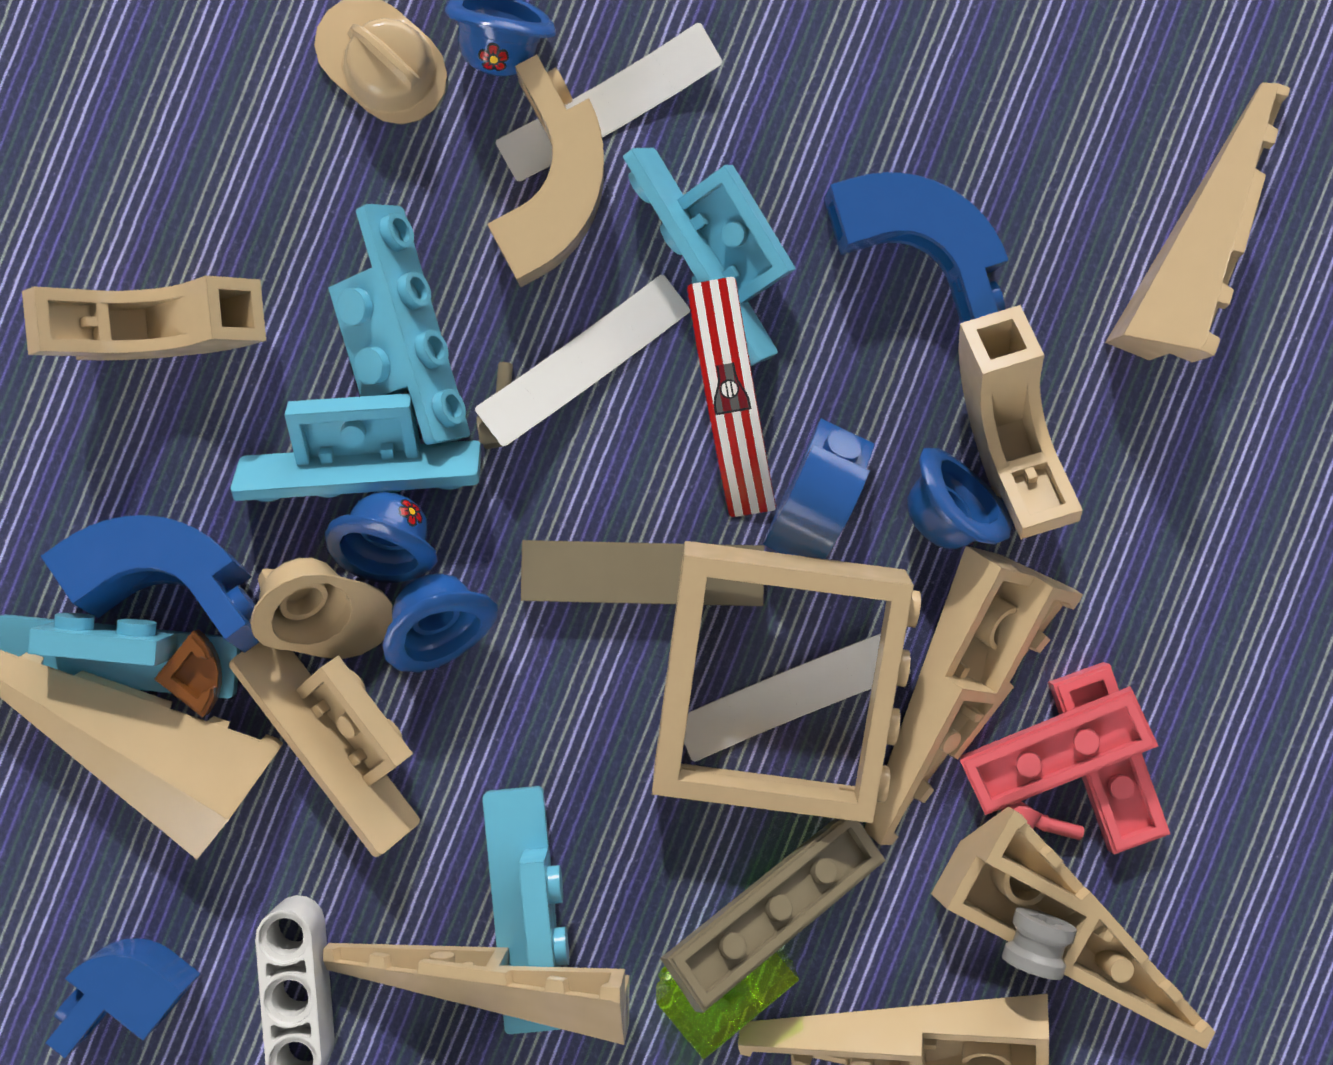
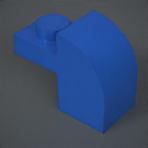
M821 418L811 435L797 473L778 505L763 545L782 554L826 559L844 529L870 472V470H867V466L875 444Z
M131 938L113 942L100 949L65 978L77 989L54 1014V1017L61 1024L46 1041V1044L63 1058H66L92 1034L108 1013L143 1041L167 1017L201 973L172 950L155 941Z

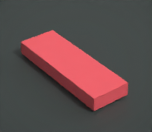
M1105 662L1048 682L1059 715L1119 691L1111 665ZM1142 753L1082 777L1107 850L1112 854H1117L1170 835Z
M1129 686L960 756V762L984 814L987 815L1156 748L1158 744L1137 698Z

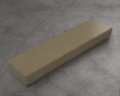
M522 540L521 601L676 604L684 544ZM721 545L764 551L765 549L764 545ZM707 577L703 605L763 606L764 585Z
M834 818L660 959L695 1012L704 1013L886 860L859 821Z

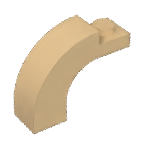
M537 54L516 65L515 68L519 84L552 145L553 154L550 171L540 190L529 201L487 224L520 287L556 268L578 247L595 219L604 183L603 140L600 125L590 99L588 98L566 109L565 105L573 102L561 74L556 67L546 72Z
M203 276L174 286L145 290L101 291L34 286L22 291L28 355L76 356V360L152 359L219 352L266 341L261 281L259 279Z
M1021 305L960 323L959 365L972 432L990 486L997 496L1003 498L1020 539L1079 522L1083 509L1056 454L1044 418L1040 394V377L1044 353Z

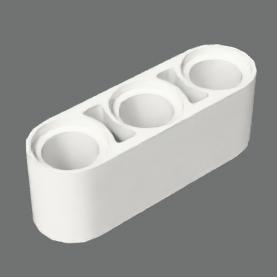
M295 895L285 898L261 921L256 930L255 943L265 1065H325L334 1050L335 1036L330 975L323 962V948L327 945L324 914L316 901L307 896ZM287 918L297 922L302 928L303 940L297 942L285 938L279 928V919ZM294 980L301 983L307 990L308 1000L296 1001L290 998L285 992L284 981ZM300 1042L306 1045L312 1052L313 1060L301 1061L294 1057L290 1052L289 1043Z

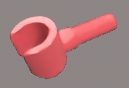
M1022 801L1009 806L1022 814L1032 829L1037 827L1044 832L1081 840L1084 836L1083 826L1051 818L1048 815L1039 813Z

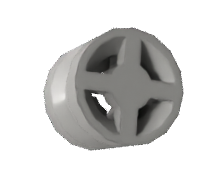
M1016 908L1013 916L1016 932L1014 939L1005 943L1002 958L1015 968L1029 974L1050 980L1063 979L1066 964L1062 958L1066 946L1074 943L1077 929L1070 923L1053 915L1030 908Z

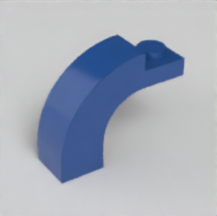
M897 172L866 174L829 186L824 196V202L840 255L882 243L907 244L925 252L940 266L949 283L960 323L1005 310L1002 291L996 281L989 282L987 273L996 271L1009 261L1001 240L987 218L964 196L935 180L919 175Z
M145 515L108 519L75 532L41 555V558L72 604L97 618L143 588L157 584H176L190 589L226 641L244 653L259 643L253 636L250 624L255 604L240 587L241 584L252 576L241 563L213 539L185 523L169 518Z

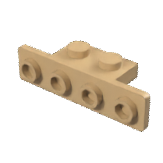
M261 642L247 652L239 653L229 662L232 672L372 856L379 857L420 823L419 816L387 776V773L400 765L413 753L403 741L399 728L383 715L366 692L361 678L355 672L349 670L339 655L320 667L312 676L293 651L264 646Z

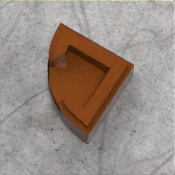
M200 629L192 631L154 679L203 718L214 708L222 686V668L218 653L209 638Z

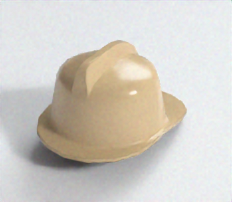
M341 0L325 13L317 26L314 46L320 66L333 82L367 112L384 122L402 125L420 121L436 109L445 94L447 80L443 56L432 40L395 7L383 0Z
M297 558L283 563L276 569H262L258 578L260 586L259 601L254 606L250 624L253 636L264 646L279 650H291L322 658L334 659L339 655L341 659L362 655L378 646L384 640L387 628L393 621V606L382 590L364 582L340 577L323 561L314 558Z

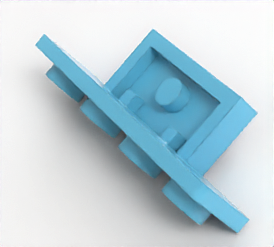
M632 148L623 155L625 162L631 170L628 175L629 181L638 196L653 206L663 223L660 225V231L665 242L676 254L684 257L693 272L692 284L734 277L737 283L750 366L768 360L777 354V348L748 301L796 268L733 165H724L683 195L654 148Z
M365 204L356 209V214L372 268L328 287L360 397L400 394L409 390L421 434L427 445L469 437L470 430L466 420L465 404L457 390L448 359V347L441 336L431 302L430 286L424 278L415 248L412 226L401 206Z
M410 393L288 401L285 419L293 452L242 456L239 459L230 489L235 501L258 500L261 502H270L290 497L319 496L331 498L350 493H396L401 490L426 488L452 490L479 483L482 452L480 442L477 440L443 442L430 445L420 444Z
M57 613L54 619L7 614L0 615V650L17 656H21L26 652L44 657L43 665L72 675L85 671L137 690L164 693L171 692L154 678L191 634L190 632L156 629L157 622L144 619L117 620V625L94 623L95 616L82 613ZM205 634L215 647L221 663L222 686L218 698L229 699L236 695L238 678L230 669L229 662L240 653V649L226 641L221 635Z
M540 786L487 791L483 795V810L496 946L509 948V966L561 967L569 965L567 928L557 927L555 904L563 903V881L560 865L551 866L544 790ZM503 1014L504 1030L507 1034L560 1030L559 1028Z

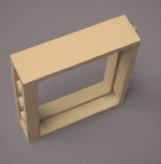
M685 541L654 763L652 795L873 823L876 803H885L889 792L890 768L883 765L886 745H896L899 735L900 710L899 708H893L896 687L906 686L910 672V651L903 649L907 627H916L921 607L920 591L913 590L914 584L906 570ZM707 577L886 601L855 786L681 764Z

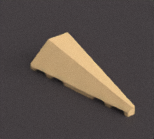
M1261 83L1105 343L1146 360H1152L1170 353L1193 363L1215 356L1220 338L1209 332L1218 308L1225 309L1231 303L1234 289L1229 287L1228 283L1238 258L1245 252L1266 174L1257 170L1256 166L1263 149H1270L1275 144L1278 129L1273 127L1282 102L1289 95V87L1279 83Z
M965 546L899 730L896 745L893 747L887 764L890 768V786L887 800L885 803H876L873 823L866 822L864 828L867 834L878 844L893 845L898 838L895 830L914 799L922 803L927 801L934 791L928 780L948 755L957 760L960 758L1014 688L1010 681L1023 657L1029 649L1041 653L1050 641L1043 631L1063 606L1074 610L1083 594L1072 587L1000 554Z
M0 650V698L196 860L229 821L283 744L282 741L270 735H266L260 740L228 729L230 721L215 716L205 721L171 709L172 701L85 671L72 675L43 665L44 657L26 652L21 656H17Z
M1008 806L959 842L931 893L946 909L1008 942L1014 939L1016 928L1013 924V916L1016 908L1019 907L1038 910L1070 923L1077 929L1074 943L1066 946L1062 958L1066 964L1064 975L1194 1044L1207 1049L1215 1034L1214 1029L1198 1015L1183 998L1181 992L1148 959V955L1098 899L1065 866L1063 860L1040 838L1022 814Z
M328 943L323 948V962L326 970L622 1045L625 1044L629 1026L630 975H625V969L509 966V948Z
M1048 994L740 1022L738 1048L740 1055L749 1057L752 1052L791 1054L792 1065H810L812 1058L844 1065H1049Z

